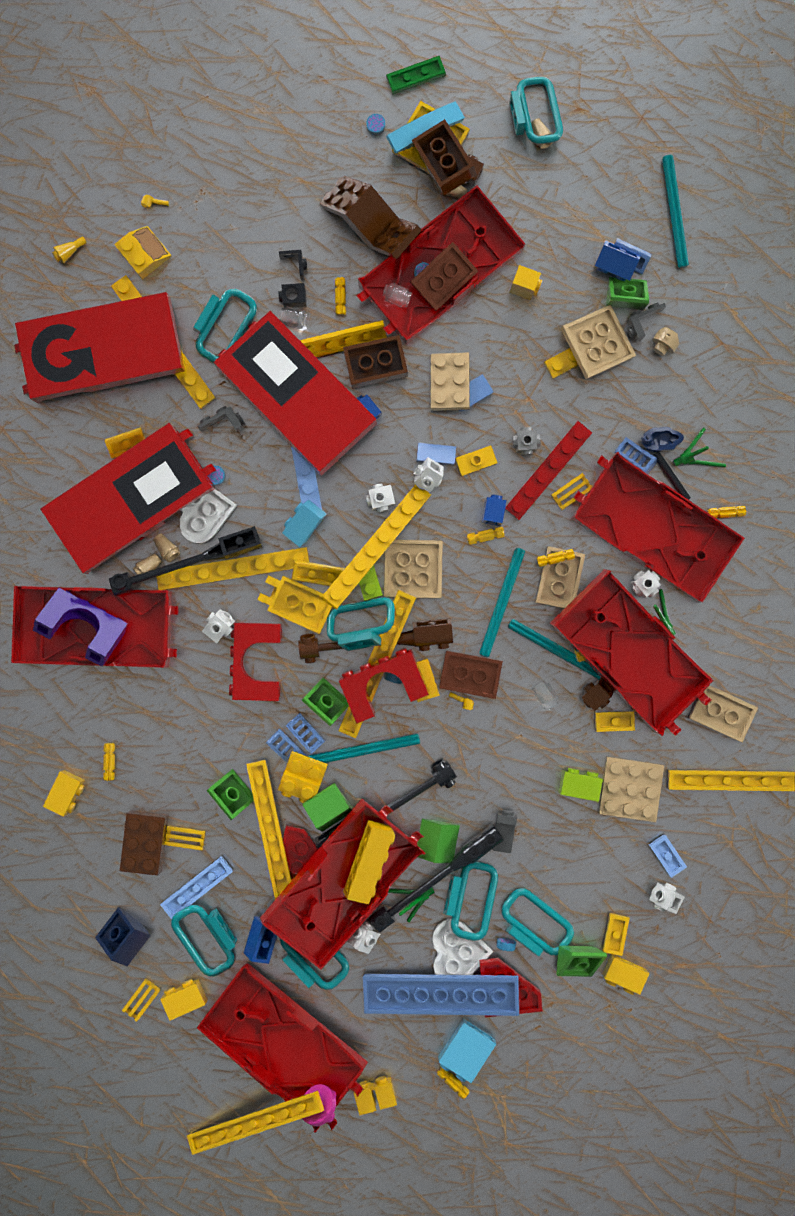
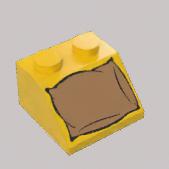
M148 226L127 233L114 244L142 280L172 257Z

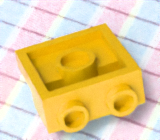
M292 751L278 790L285 797L295 796L299 798L300 802H306L318 793L328 764Z

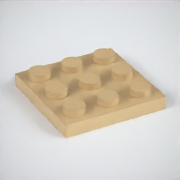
M611 305L560 328L585 379H589L636 356Z
M394 540L385 551L384 597H395L398 590L416 598H441L443 541Z
M606 756L598 813L656 822L664 765Z

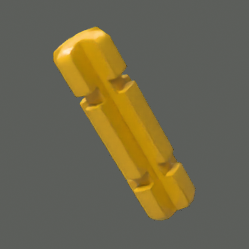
M337 277L335 278L336 315H345V278Z
M746 507L710 508L708 513L715 518L736 517V515L737 517H742L746 515Z
M500 526L495 527V530L491 528L478 531L477 534L469 533L467 534V540L469 545L477 544V541L481 543L494 540V537H497V539L503 538L505 533L503 527Z
M573 549L547 554V556L537 557V563L539 567L547 564L551 565L565 560L568 561L574 559L575 554Z
M105 743L103 746V751L105 752L103 754V770H105L103 779L105 781H112L115 779V772H113L115 769V754H113L115 744Z
M440 1067L437 1075L444 1079V1082L454 1092H457L459 1097L465 1099L469 1094V1089L466 1086H462V1083L452 1073Z

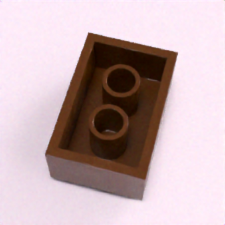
M445 119L412 140L416 152L443 196L477 175L473 163Z
M400 335L343 347L352 389L408 377Z
M133 810L126 813L119 871L156 876L162 872L164 843L169 815Z

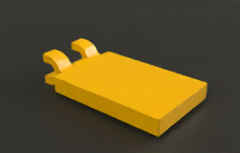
M268 575L265 583L274 586L273 592L270 597L260 593L257 600L269 605L267 611L320 634L332 608L331 605L321 598L323 593L285 576H282L280 581Z

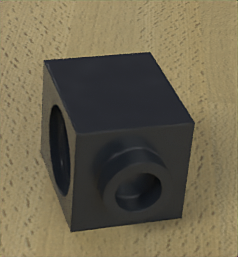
M304 283L281 285L282 291H278L279 303L283 302L284 308L307 307ZM290 292L297 293V297L295 299L291 300L287 298Z

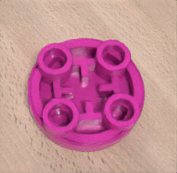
M322 1084L311 1087L304 1094L315 1091L319 1092L324 1111L302 1118L304 1122L315 1127L321 1126L326 1122L330 1123L335 1117L336 1092Z

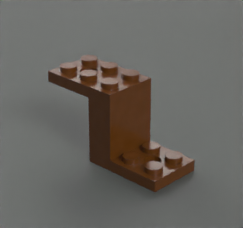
M345 175L337 180L335 187L324 195L320 203L323 209L342 216L369 248L394 259L401 255L422 230L417 224L399 218L372 185Z

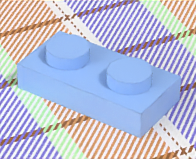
M665 834L649 844L671 878L687 868Z

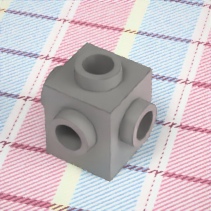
M531 427L520 428V431H517L515 436H513V448H516V453H521L523 456L533 455V452L537 451V447H540V435H537V430H532ZM529 437L531 442L525 443L524 438Z

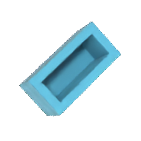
M310 500L304 504L302 502L299 503L294 510L295 516L293 518L290 517L285 522L284 526L286 528L282 532L299 547L307 542L326 516V513Z

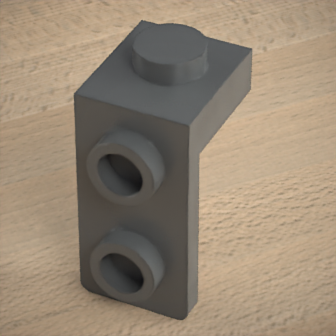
M657 302L648 306L646 311L637 310L631 313V317L626 321L629 326L627 330L630 338H634L635 342L642 340L646 335L639 320L663 311L666 307L665 303L659 305Z
M224 406L216 411L217 414L211 418L210 416L203 418L197 426L202 432L228 417L235 430L239 432L244 429L242 426L244 421L239 412L235 414L230 406Z
M502 810V813L498 812L496 829L502 835L504 841L492 849L493 851L511 853L515 825L517 823V815H514V812Z

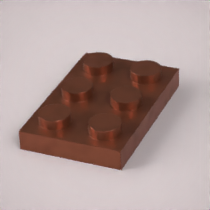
M452 242L410 283L436 311L470 280L478 270Z
M446 651L439 688L496 699L503 661Z

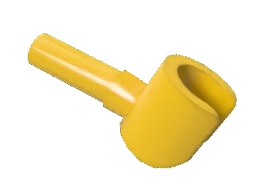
M147 194L141 200V205L149 209L152 203L169 206V201L157 200Z
M450 692L449 697L463 702V709L473 710L474 701L472 699L463 698Z

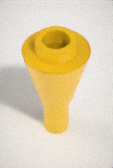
M82 236L74 242L54 246L52 254L57 262L61 261L64 264L79 247L87 242Z

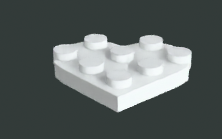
M216 489L181 509L183 512L180 518L182 535L193 543L204 544L210 541L237 505Z
M452 918L443 920L436 926L432 936L434 948L438 952L433 963L435 975H472L480 967L479 960L487 959L493 950L483 940L471 941L457 937L451 929ZM459 921L458 926L461 930L474 933L464 923Z

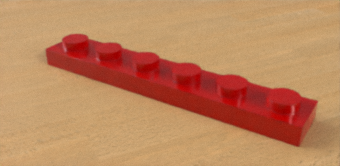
M577 421L508 503L505 510L519 521L592 432Z

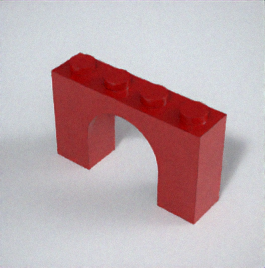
M234 623L233 630L231 631V638H234V646L230 647V657H233V665H230V676H233V684L229 685V696H232V700L280 701L281 681H259L253 679L244 669L243 658L248 648L254 644L282 643V624Z
M401 649L395 652L396 655L389 658L387 655L379 658L378 663L373 665L366 663L360 666L358 671L353 672L349 670L341 674L342 677L339 679V683L356 724L375 717V710L367 693V683L371 677L378 673L389 672L399 677L410 702L429 695L428 687L412 649Z

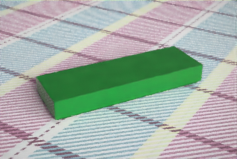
M440 55L386 74L392 95L446 76Z

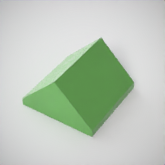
M609 277L606 306L611 305L615 308L644 310L649 304L647 280L631 279L630 281H622L616 277Z
M324 678L302 699L329 726L349 706L346 698Z
M233 769L206 790L230 820L234 819L254 801L252 792Z
M335 783L302 804L316 829L321 832L345 818L353 809Z
M422 818L419 833L424 837L420 838L417 844L425 852V855H419L418 858L433 863H450L455 855L460 825Z
M559 945L557 976L592 977L606 959L607 954L594 946Z

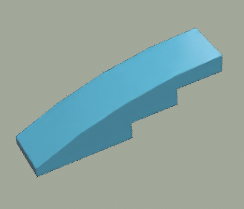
M455 101L411 121L388 134L386 138L396 154L414 147L412 142L414 138L444 119L449 126H453L462 122L465 117Z

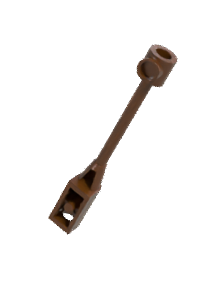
M451 619L412 622L413 630L401 633L396 645L419 647V651H428L431 645H438L439 649H447L449 644L453 643ZM315 634L301 635L300 640H298L300 659H305V663L316 662V658L320 657V651L344 649L338 645V642L319 644Z

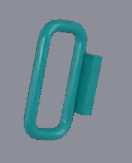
M542 76L522 79L518 83L516 91H511L509 101L516 135H524L525 130L527 138L533 143L544 144L558 141L563 135V124L552 82ZM542 84L546 87L556 128L554 134L544 136L534 134L524 93L526 86Z
M229 289L222 294L220 299L212 295L193 327V330L199 333L195 342L198 353L213 363L219 356L207 351L203 347V342L228 299L232 296L241 299L249 305V311L227 349L244 335L257 312V305L254 299L241 290Z
M382 597L341 605L337 610L333 608L327 618V636L330 640L338 642V645L347 651L381 645V637L378 635L388 632L394 624V603L391 599ZM381 605L387 606V621L383 626L342 634L334 633L335 618L338 614Z
M476 861L463 867L460 877L451 876L443 914L452 916L451 929L459 938L478 941L487 934L498 883V873L492 865ZM472 869L486 871L491 875L481 929L477 933L463 931L458 926L468 874Z
M525 888L514 890L502 906L503 918L510 924L505 931L537 956H540L543 951L549 955L557 956L559 946L552 948L510 915V907L519 896H524L566 929V936L559 945L568 946L574 937L573 926L531 891Z
M190 905L173 916L171 927L204 975L214 977L233 966L235 955L232 949L236 945L237 938L217 908L208 915L202 907ZM191 913H197L227 956V961L214 969L207 967L179 926V921Z
M280 938L281 946L287 952L282 957V960L308 988L315 982L320 988L330 990L335 988L347 976L349 963L339 951L333 957L341 964L342 969L330 982H325L295 949Z

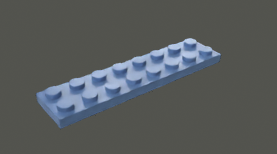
M363 975L364 1014L519 1016V976Z

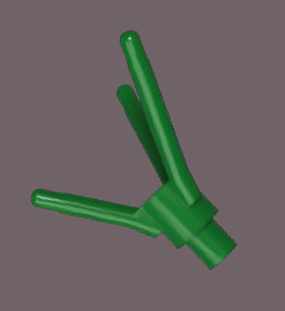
M704 427L684 453L674 459L676 467L688 463L715 467H726V464L694 459V456L709 449L708 446H705L691 453V450L705 432L706 428Z
M659 589L663 615L656 604L653 607L660 618L659 621L675 635L676 632L672 628L673 625L668 617L663 590Z
M431 887L399 912V916H402L415 906L407 919L409 923L421 905L429 899V896L435 893L433 888ZM389 889L388 893L410 894L414 890Z

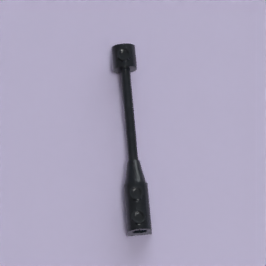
M256 527L218 538V544L207 549L202 554L130 577L128 572L115 574L109 578L114 596L133 591V584L205 560H227L263 548Z
M439 759L431 765L432 778L389 804L388 807L394 811L437 783L440 787L445 785L446 788H450L456 783L454 779L457 776L448 761L445 762L444 759ZM341 822L315 838L318 848L322 846Z
M493 823L465 843L448 866L390 909L384 905L369 916V920L374 928L381 933L396 921L394 915L451 872L475 863L502 843L504 838Z

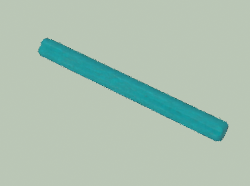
M665 155L662 161L677 264L679 268H685L689 265L674 157L673 155Z
M516 548L479 652L482 656H490L525 554V550L521 548Z
M514 619L510 621L509 629L595 678H601L585 660L578 662L573 652Z
M418 734L309 755L308 757L328 763L420 744V738Z

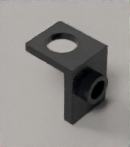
M302 250L279 251L280 259L298 258L300 279L305 280L304 270H307V259L303 258Z

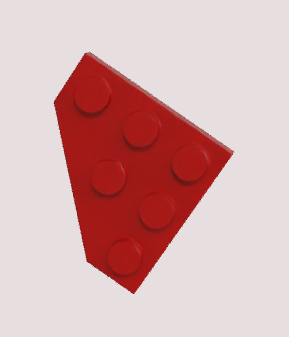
M286 825L283 843L291 880H293L316 853L318 847L306 829Z
M499 958L479 960L481 975L519 976V1014L543 1012L541 992L537 987ZM485 1015V1018L496 1017V1015Z

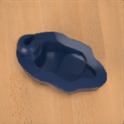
M670 427L651 428L641 438L644 448L652 452L674 450L684 440L682 433Z

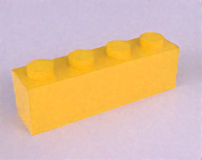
M368 820L343 890L348 900L369 904L371 898L374 897L377 880L379 881L382 876L383 863H386L388 859L389 846L393 844L395 839L394 831L389 825Z

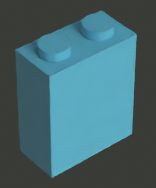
M462 1018L438 1056L440 1066L448 1072L451 1070L456 1073V1077L461 1081L472 1083L496 1046V1040Z

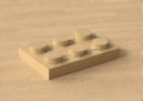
M469 352L431 354V411L470 410Z
M547 546L545 556L560 551L565 552V550ZM574 552L575 558L572 560L543 566L535 603L565 609L577 597L585 554Z
M709 685L704 690V693L712 700L705 706L697 698L689 719L743 743L758 707Z

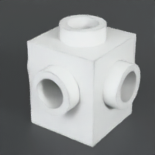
M428 457L422 465L419 464L414 470V483L420 489L431 492L434 487L437 488L440 485L444 467Z
M376 484L371 486L372 489L368 490L369 495H366L368 507L372 506L373 510L384 512L389 510L388 507L395 505L391 485L383 486V484ZM378 496H383V499L380 501L376 498Z
M641 570L633 576L635 580L631 582V585L633 586L632 590L637 596L642 598L649 596L651 598L659 592L657 588L661 586L659 583L660 578L654 571L650 572L647 570L643 572ZM646 580L651 584L650 587L645 586Z
M220 609L216 614L212 612L205 620L208 624L202 632L217 643L223 635L227 637L233 630L231 625L235 620L232 619L228 612Z
M666 882L665 885L657 883L651 892L649 900L655 903L654 907L662 912L667 910L677 914L685 896L676 892L677 888Z
M366 920L347 942L356 950L369 954L376 944L380 933L375 930L371 922Z

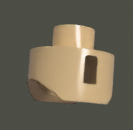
M668 327L658 330L652 339L656 344L654 351L661 356H664L666 352L673 354L679 346L678 334Z

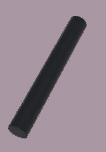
M660 452L654 453L653 456L657 458L658 464L677 492L689 500L691 498L662 454Z

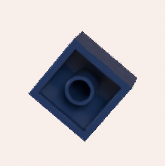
M118 907L95 939L111 961L128 966L151 935L140 922Z

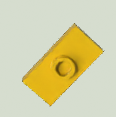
M491 445L455 458L461 477L497 464Z

